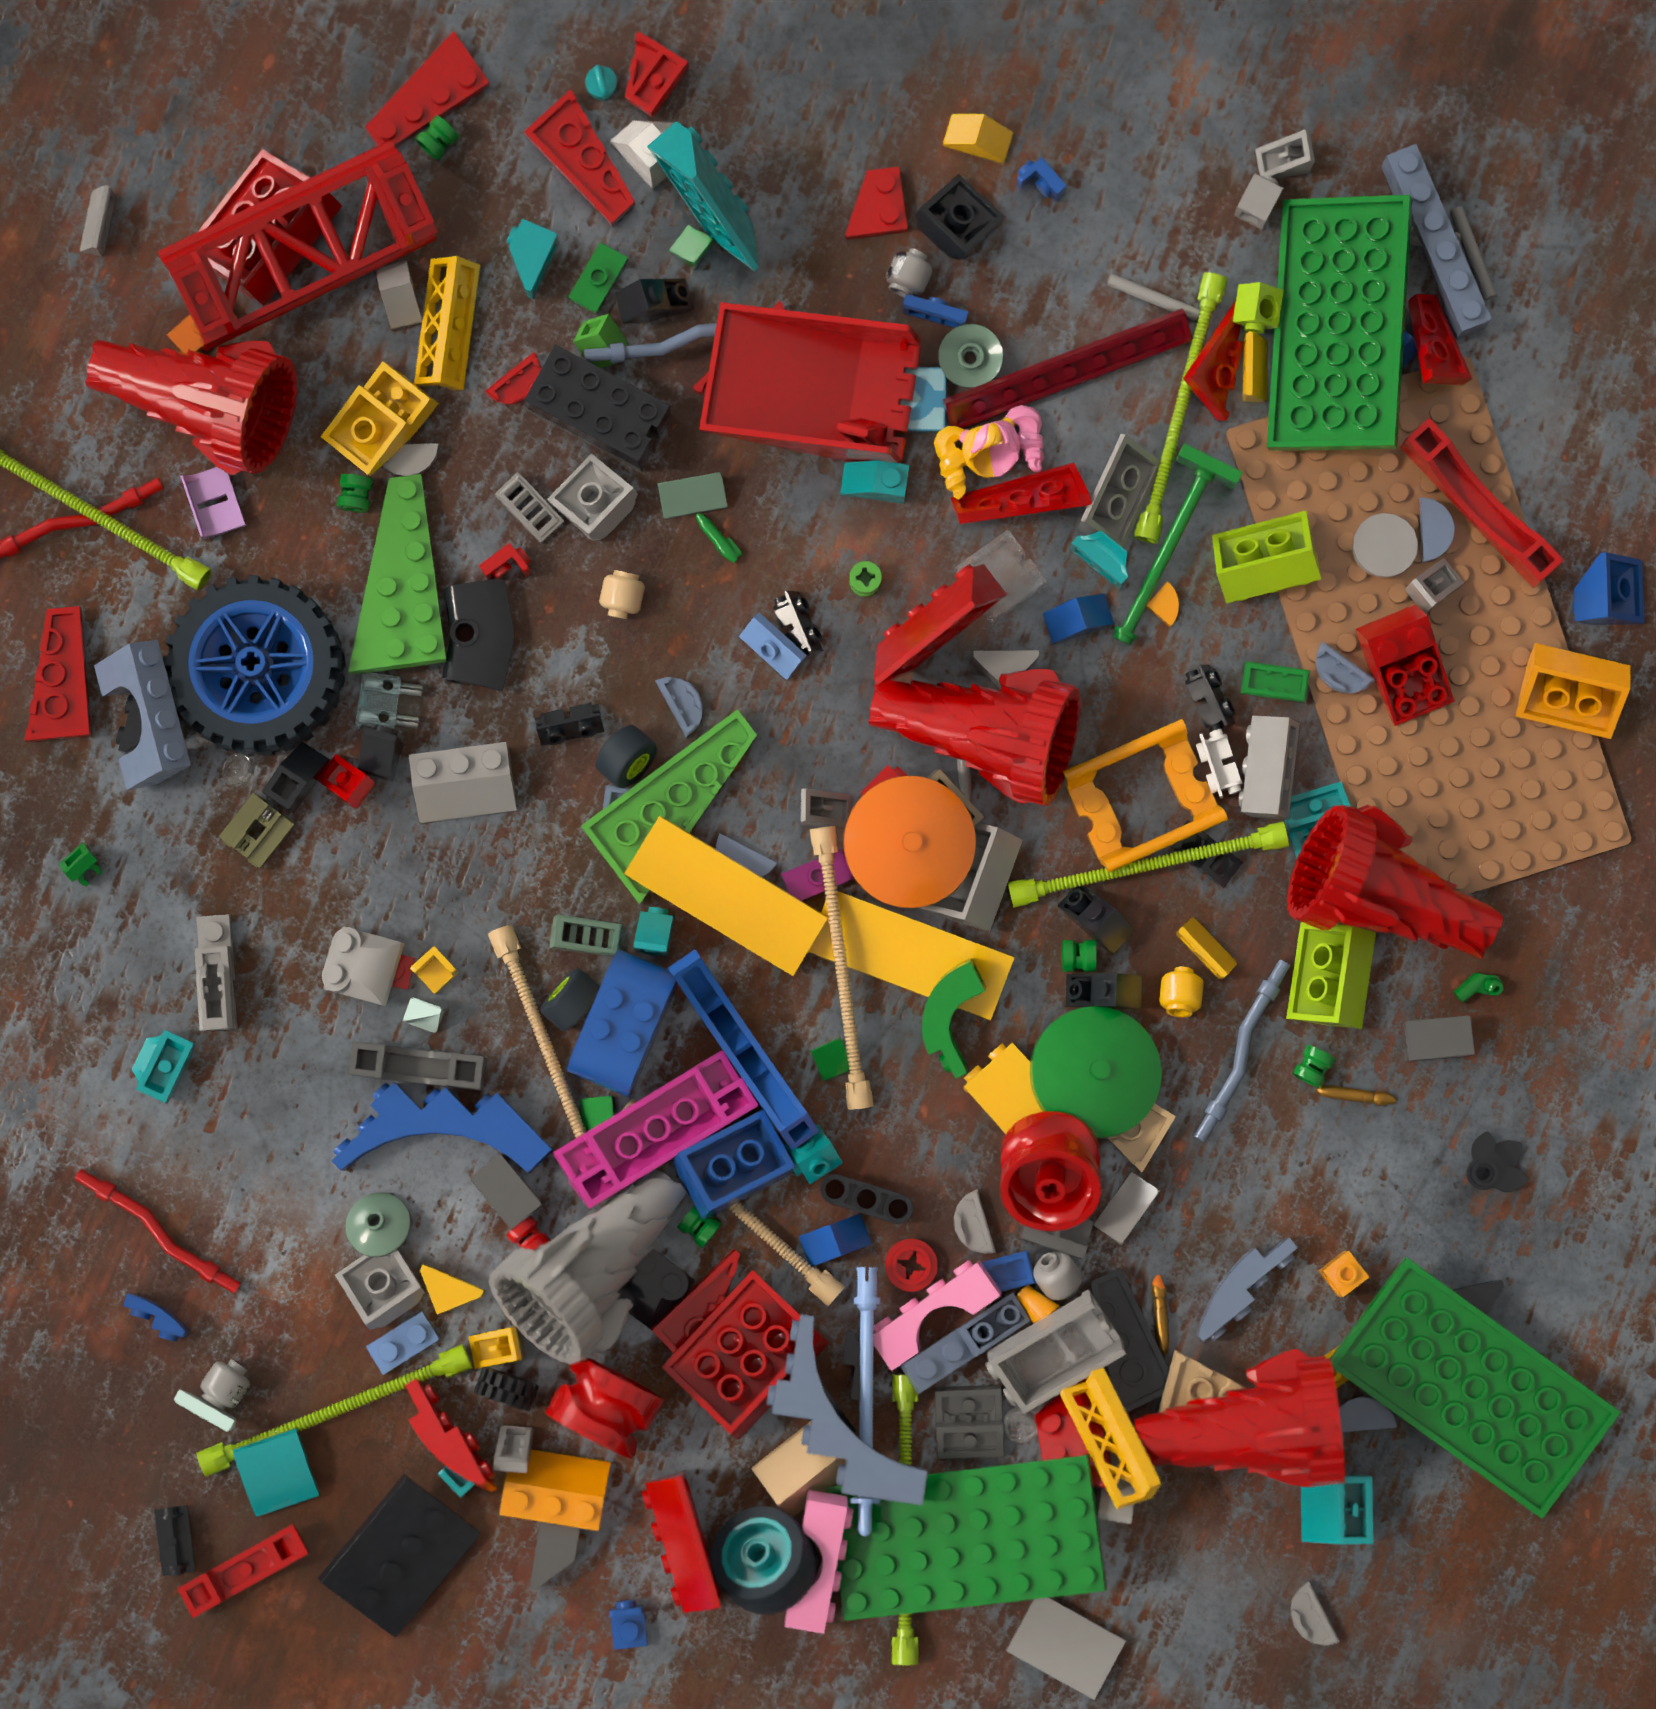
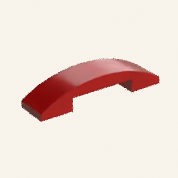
M292 1524L182 1585L177 1590L192 1618L310 1552L295 1524Z

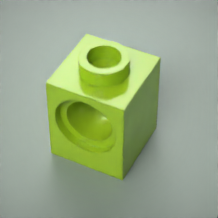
M1262 282L1239 284L1233 323L1245 326L1246 332H1255L1257 334H1263L1265 329L1278 328L1284 290Z

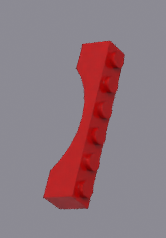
M1430 418L1402 443L1400 448L1532 588L1536 587L1564 561L1541 535L1519 520L1486 488L1464 461L1452 441Z

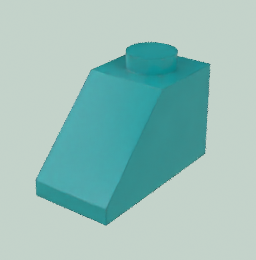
M522 218L519 227L513 226L507 244H510L511 256L526 295L534 299L560 242L557 233Z
M878 460L845 462L840 495L904 504L909 465Z
M649 907L648 912H640L633 946L636 953L669 957L674 917L667 915V909Z

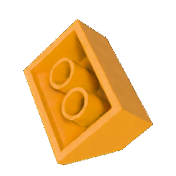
M1535 643L1525 669L1516 717L1611 739L1630 690V665Z
M531 1449L527 1473L507 1471L499 1515L599 1531L611 1462Z

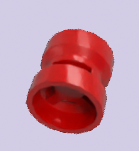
M532 1215L519 1223L506 1235L510 1242L517 1244L519 1248L535 1250L540 1245L543 1246L551 1241L546 1233H541L537 1228L538 1223ZM530 1233L533 1234L528 1239L523 1241V1239L526 1238Z

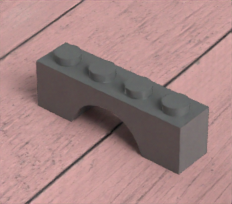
M352 1041L348 1074L356 1077L483 1091L487 1058L484 1056L414 1050Z

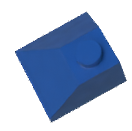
M1608 552L1600 553L1574 589L1573 612L1575 614V622L1591 625L1645 624L1642 560Z

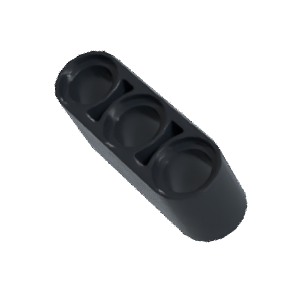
M836 1174L827 1176L821 1183L820 1193L822 1198L835 1206L894 1224L906 1222L913 1213L912 1202L903 1194ZM832 1180H838L844 1185V1194L838 1199L828 1197L825 1191L827 1183ZM870 1190L875 1194L876 1203L872 1208L864 1209L858 1205L857 1195L859 1192ZM896 1199L904 1201L907 1205V1213L900 1219L892 1217L888 1210L889 1204Z

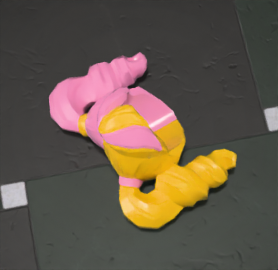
M1020 405L1011 408L1006 417L1001 421H994L971 430H965L958 426H947L938 432L934 446L936 454L940 459V475L946 478V488L953 492L954 498L960 500L966 492V477L963 472V466H967L975 474L985 478L1001 477L1010 471L1017 462L1019 451L1021 450L1023 451L1025 461L1028 462V467L1032 471L1040 472L1043 470L1041 463L1044 460V452L1042 450L1044 445L1043 436L1040 435L1042 420L1038 412L1032 407ZM1014 426H1017V427H1018V429H1019V433H1018V434H1017V432H1016ZM956 441L963 443L962 450L956 448Z

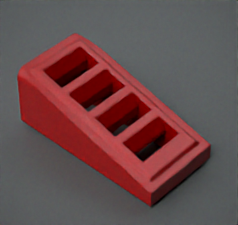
M854 418L838 422L836 429L852 443L882 446L887 426L883 423L864 418Z

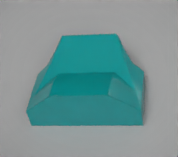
M1103 531L1090 535H1079L1071 543L1069 549L1117 589H1120L1127 581V551Z
M164 1030L160 1036L146 1038L132 1068L138 1081L136 1090L167 1104L175 1093L188 1067L196 1044L167 1030Z

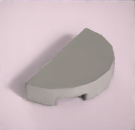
M404 444L383 465V468L397 477L423 474L437 459L439 444Z
M976 1189L965 1195L958 1203L953 1217L954 1230L960 1242L970 1250L982 1254L996 1253L979 1193Z
M1307 1581L1297 1589L1291 1600L1290 1615L1293 1626L1303 1638L1314 1644L1328 1646L1339 1643L1340 1641L1310 1582Z

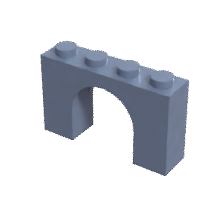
M158 640L129 643L94 665L102 697L132 693L140 710L142 731L139 744L133 751L118 759L126 790L156 786L191 766Z

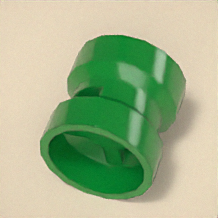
M436 115L430 121V127L427 131L420 132L415 141L428 155L439 161L445 154V148L448 145H454L460 136L449 123Z
M341 474L339 485L342 491L341 495L337 497L336 507L349 512L367 513L370 503L367 499V494L372 488L373 480L362 475Z
M1062 940V972H1073L1075 969H1083L1085 972H1096V941L1084 940L1082 943H1075L1073 940Z
M1307 1044L1302 1053L1304 1058L1301 1064L1296 1065L1292 1074L1300 1080L1321 1089L1326 1080L1324 1075L1327 1069L1333 1067L1336 1059L1321 1049Z
M694 1205L676 1228L683 1234H690L694 1238V1243L703 1248L722 1223L715 1217H708L703 1220ZM702 1222H706L703 1225V1227L697 1232L696 1230L702 1224Z

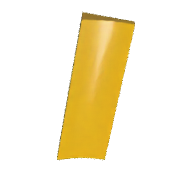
M662 816L658 817L624 872V875L794 976L828 919V916Z
M838 891L839 897L837 899H839L838 903L840 904L838 907H840L839 911L841 912L839 915H841L840 919L843 925L841 928H843L842 932L844 933L842 936H844L843 940L845 941L844 949L846 951L844 953H846L845 957H847L846 961L848 962L846 965H848V968L929 998L934 986L946 972L972 958L987 987L985 992L966 1000L957 1009L991 1021L1015 957ZM825 901L821 913L828 916L829 912L827 909L829 907H827L828 903ZM827 919L808 953L836 963L834 961L836 957L833 956L835 953H833L834 949L832 948L834 946L831 940L832 932H830L832 928H830V920Z

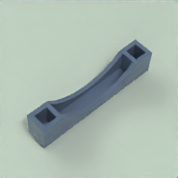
M1417 144L1386 155L1381 168L1393 195H1411L1413 199L1411 224L1429 262L1443 312L1455 339L1458 340L1485 329L1492 318Z

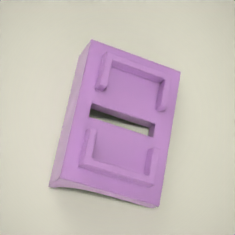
M215 467L197 474L181 476L202 540L246 526L228 473ZM227 495V501L199 510L198 505Z

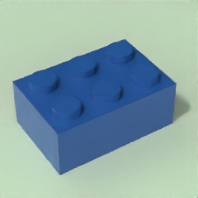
M764 1109L678 1152L671 1162L703 1220L788 1177L795 1168Z

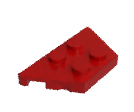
M1086 1377L1085 1379L1081 1380L1080 1382H1078V1383H1076V1384H1074V1385H1077V1384H1081V1383L1086 1382V1380L1088 1379V1377ZM1086 1392L1073 1396L1078 1406L1090 1410L1092 1404ZM1061 1395L1057 1396L1035 1414L1042 1460L1089 1455L1093 1486L1104 1488L1108 1492ZM1090 1420L1088 1428L1091 1434L1104 1439L1106 1432L1103 1426ZM1104 1450L1102 1456L1105 1462L1112 1466L1110 1451Z

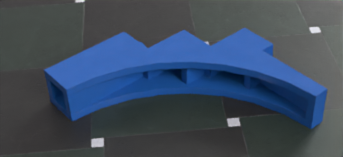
M693 950L671 965L668 969L791 1150L817 1134L819 1130L757 1042L697 951Z
M393 1082L390 1086L387 1083L383 1084L372 1095L375 1101L371 1104V1107L379 1115L376 1118L371 1115L357 1128L361 1133L352 1141L348 1138L345 1139L333 1151L337 1156L332 1162L341 1171H345L361 1157L387 1143L410 1136L428 1134L464 1136L486 1143L509 1156L528 1173H531L554 1150L498 1093L493 1097L489 1093L486 1094L474 1106L478 1111L473 1115L446 1087L442 1091L438 1088L432 1091L423 1101L426 1106L422 1109L397 1083Z

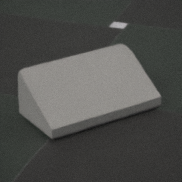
M104 185L94 189L91 193L80 246V252L97 256H103L105 253L116 195L110 186Z
M1131 1172L1093 1225L1118 1244H1122L1160 1191Z

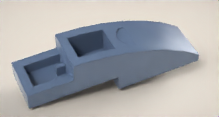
M1290 1238L1283 1239L1264 1256L1256 1248H1251L1226 1273L1214 1290L1201 1317L1196 1334L1200 1341L1204 1342L1208 1338L1210 1342H1213L1226 1331L1223 1325L1232 1318L1239 1321L1252 1310L1249 1304L1255 1299L1247 1289L1251 1286L1253 1290H1256L1269 1279L1266 1273L1275 1266L1279 1270L1295 1258L1292 1252L1298 1247Z
M1011 1293L928 1346L900 1367L917 1394H919L1031 1320L1014 1293Z

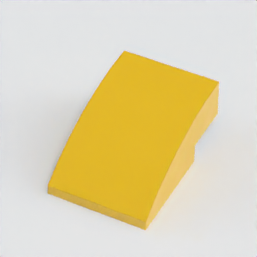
M382 361L365 386L358 385L321 435V438L367 475L371 476L406 444L439 403L393 366Z

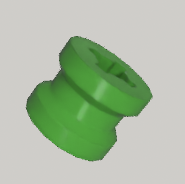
M870 561L857 563L850 571L849 584L851 590L860 597L873 596L881 586V571L876 564Z

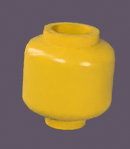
M1176 967L1174 971L1166 973L1162 977L1159 1000L1160 1005L1166 1009L1167 1014L1185 1018L1192 1016L1193 1012L1201 1008L1204 988L1202 978L1194 974V970L1189 967Z

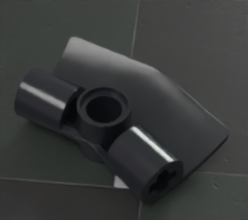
M483 580L444 588L443 594L450 627V641L446 654L447 662L444 663L441 679L455 684H473L502 692L515 640L505 580ZM464 627H470L474 630V636L468 642H462L457 639L458 632Z

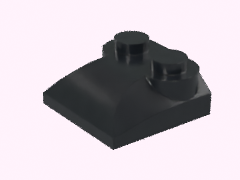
M960 174L955 176L921 206L915 215L920 230L947 256L956 260L967 258L971 251L1005 218Z
M655 1249L635 1267L637 1272L618 1291L620 1296L617 1298L629 1299L633 1305L629 1310V1314L649 1329L679 1302L695 1280Z

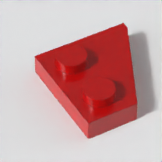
M638 31L635 36L636 48L634 59L631 60L630 65L631 77L627 83L625 97L627 102L654 117L690 66L688 61Z
M899 166L868 170L866 172L846 230V240L907 232L908 227Z

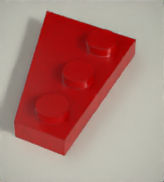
M1415 294L1407 301L1423 382L1447 385L1466 384L1473 378L1437 296Z

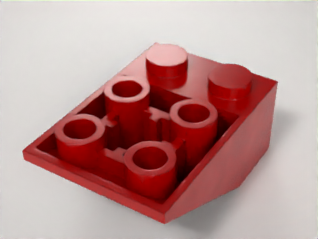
M1412 605L1355 629L1364 658L1373 678L1376 679L1375 683L1394 726L1455 702L1428 615L1418 606Z

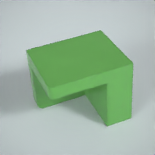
M609 314L583 321L573 341L583 356L584 349L605 348L613 343H623L624 346H628V340ZM611 360L590 362L599 368L617 364L611 363Z

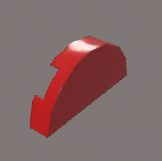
M535 351L485 390V394L493 401L504 405L523 403L541 371V363Z

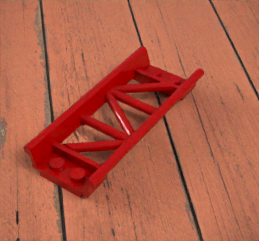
M389 140L157 251V254L169 271L201 336L200 342L207 352L436 241L435 233H437V230L408 164L405 162L402 153ZM366 176L368 183L348 258L322 203L321 197ZM377 200L396 243L362 259ZM309 203L335 260L271 221ZM266 234L332 274L294 292ZM253 236L282 298L237 319L233 310ZM238 237L224 292L205 253Z

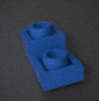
M127 1293L123 1306L131 1308L130 1315L150 1320L151 1314L155 1315L151 1328L160 1331L158 1337L177 1342L179 1337L189 1336L190 1330L169 1310L145 1297L134 1293Z

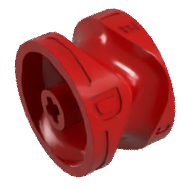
M1057 1111L1033 1113L1013 1124L1004 1136L1001 1145V1199L1004 1207L1015 1220L1036 1230L1060 1231L1079 1225L1095 1211L1101 1196V1178L1099 1172L1100 1146L1093 1130L1079 1118Z
M589 1357L578 1363L571 1364L570 1369L575 1374L577 1382L573 1385L563 1384L559 1387L545 1413L585 1438L621 1456L634 1459L637 1451V1441L633 1432L649 1430L665 1399L636 1381Z

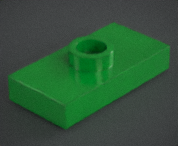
M600 242L568 297L569 300L597 315L627 264L628 257Z
M1245 661L1240 694L1305 703L1310 670Z

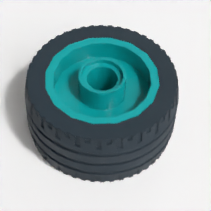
M751 1507L735 1514L718 1531V1535L715 1537L712 1545L713 1548H711L710 1558L713 1575L723 1592L741 1608L761 1615L781 1613L799 1603L808 1593V1590H810L817 1572V1553L811 1538L804 1533L802 1526L792 1516L773 1507Z

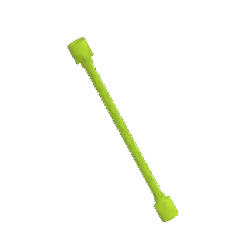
M1203 273L1197 299L1201 302V311L1183 377L1204 348L1207 329H1209L1208 325H1210L1209 321H1211L1210 317H1212V313L1215 311L1216 306L1221 303L1222 297L1225 294L1228 279L1220 274ZM1183 378L1150 503L1147 505L1146 510L1143 511V514H1140L1133 536L1135 539L1145 543L1158 544L1162 532L1164 517L1161 516L1162 509L1160 505H1162L1161 501H1163L1166 485L1169 480L1172 462L1174 461L1173 458L1175 457L1174 454L1176 453L1175 450H1177L1176 446H1178L1177 442H1179L1187 411L1186 407H1188L1187 403H1189L1188 399H1190L1192 391Z
M0 449V466L10 470L15 475L17 474V476L52 495L55 499H59L62 503L97 522V524L104 526L109 531L111 530L112 533L139 547V549L146 551L149 555H153L154 558L160 559L161 562L171 567V570L176 572L178 579L193 589L201 591L207 584L212 574L211 568L199 561H195L189 556L185 559L181 556H175L126 525L116 521V519L109 517L104 512L102 513L99 509H95L94 506L74 496V494L67 492L64 488L57 486V484L52 481L50 482L47 478L22 465V463L15 461V459H12L7 454L5 455L4 451Z
M1283 821L1268 824L1265 827L1258 828V832L1250 833L1248 838L1244 836V838L1240 837V839L1236 838V840L1223 841V843L1219 842V844L1215 843V845L1211 844V846L1208 844L1207 847L1204 845L1203 848L1199 846V849L1195 847V849L1178 851V853L1174 852V854L1170 853V855L1166 854V856L1163 854L1162 857L1159 855L1158 858L1154 856V859L1150 857L1141 861L1137 860V862L1134 861L1110 873L1107 872L1106 868H1101L1100 871L1097 869L1096 871L1092 870V872L1088 871V873L1084 872V874L1080 873V875L1076 874V876L1073 874L1072 877L1070 875L1068 877L1064 876L1063 878H1056L1055 881L1054 879L1051 881L1047 880V882L1043 880L1034 881L1033 878L1008 882L1013 908L1039 901L1038 897L1046 896L1048 892L1065 890V888L1069 889V887L1073 888V886L1077 887V885L1081 886V884L1084 886L1085 883L1089 885V882L1093 884V882L1110 880V878L1114 879V877L1118 878V876L1122 877V875L1125 877L1126 874L1129 876L1130 873L1134 875V872L1138 874V871L1142 873L1151 869L1155 870V868L1159 869V867L1163 868V866L1167 867V865L1170 867L1171 864L1174 866L1175 863L1179 865V863L1191 862L1192 859L1196 861V859L1200 860V858L1204 859V857L1208 858V856L1212 857V855L1216 856V854L1218 856L1220 854L1224 855L1225 853L1228 854L1229 851L1232 853L1233 850L1237 852V850L1241 851V849L1245 850V848L1249 849V847L1254 849L1262 848L1263 851L1289 847L1285 824Z
M463 1344L439 1353V1359L432 1361V1364L430 1366L427 1365L426 1368L422 1367L418 1371L415 1370L410 1372V1374L407 1373L398 1379L395 1378V1381L391 1380L387 1384L383 1383V1386L379 1385L375 1389L371 1388L367 1392L363 1391V1394L359 1393L355 1397L351 1396L347 1400L344 1399L339 1401V1403L336 1402L335 1405L332 1404L327 1406V1408L324 1407L319 1411L312 1412L308 1416L305 1415L304 1418H297L296 1421L292 1420V1423H285L284 1426L280 1425V1428H273L272 1431H265L264 1434L261 1433L256 1435V1437L253 1436L252 1439L248 1438L244 1442L241 1441L236 1443V1445L229 1444L227 1446H224L223 1442L201 1450L197 1452V1459L201 1470L206 1477L231 1467L230 1462L235 1460L233 1455L234 1449L293 1429H297L298 1432L299 1430L303 1431L307 1427L310 1428L327 1419L330 1420L334 1416L337 1417L338 1414L342 1415V1412L346 1413L350 1409L354 1410V1407L357 1409L358 1406L362 1407V1404L366 1405L370 1401L374 1402V1399L378 1400L382 1396L386 1397L390 1393L393 1394L398 1392V1390L401 1391L406 1388V1384L416 1378L420 1381H425V1378L428 1380L429 1377L433 1378V1375L439 1377L446 1374L447 1378L470 1370L472 1369V1364L466 1348Z
M905 1374L892 1375V1401L897 1402V1410L901 1413L899 1414V1417H901L899 1419V1426H901L899 1427V1430H901L899 1431V1439H901L899 1440V1443H901L899 1444V1447H901L899 1449V1456H901L899 1457V1460H901L899 1463L911 1465L912 1462L910 1460H912V1457L910 1456H912V1453L910 1452L912 1449L910 1447L912 1445L910 1443H912V1440L910 1439H912V1436L910 1435L912 1432L910 1430H912V1427L910 1426H912V1423L910 1422L912 1419L910 1417L912 1415L910 1413L914 1410V1402H918V1394ZM912 1613L899 1616L900 1625L897 1628V1636H892L893 1665L919 1664L918 1637L913 1636V1628L910 1625L912 1624V1621H910Z

